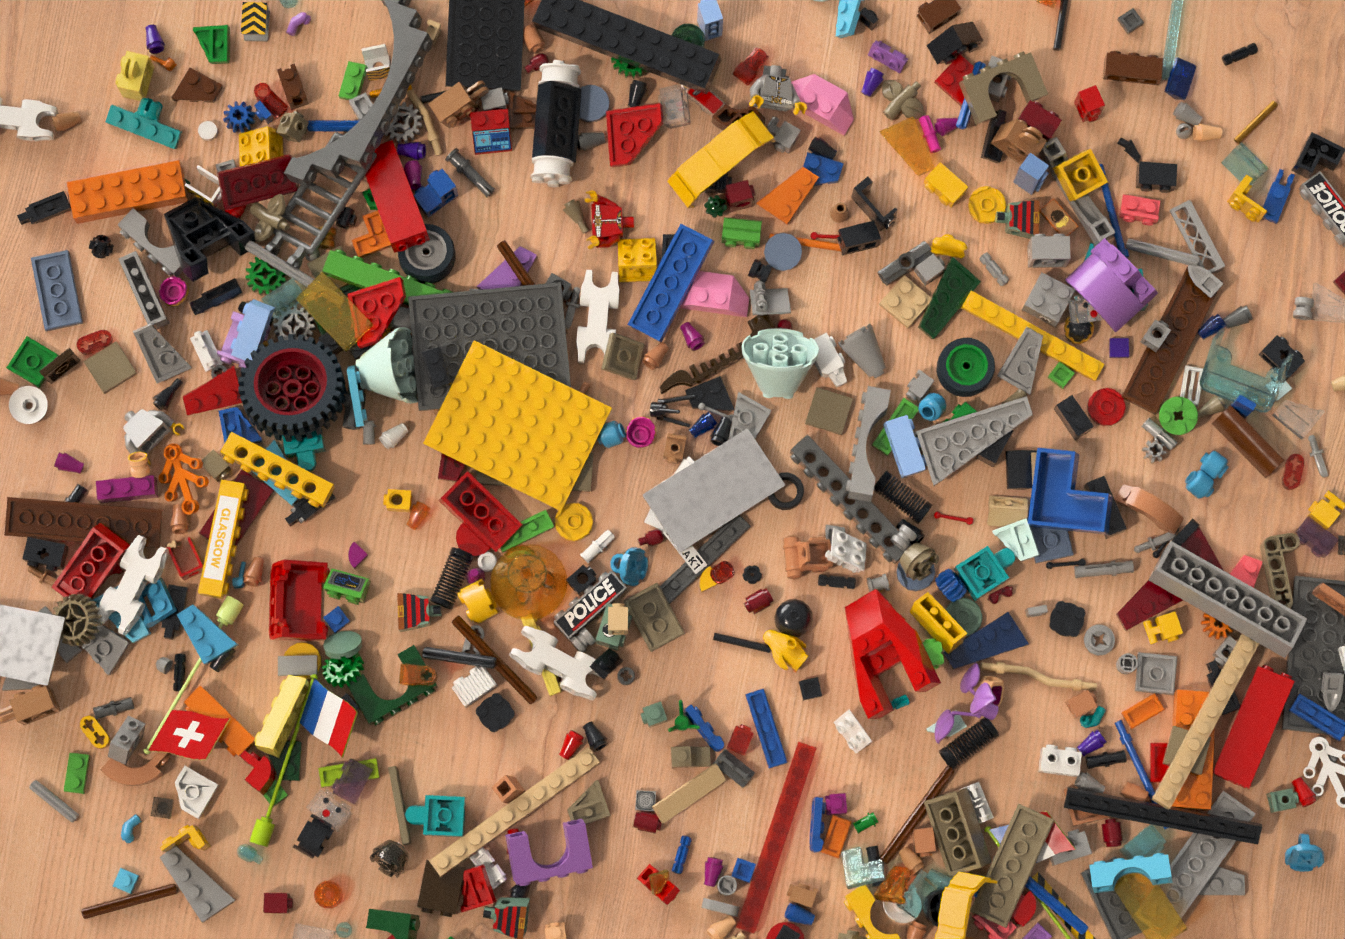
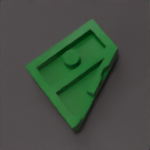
M228 25L193 27V31L209 63H229L230 27Z

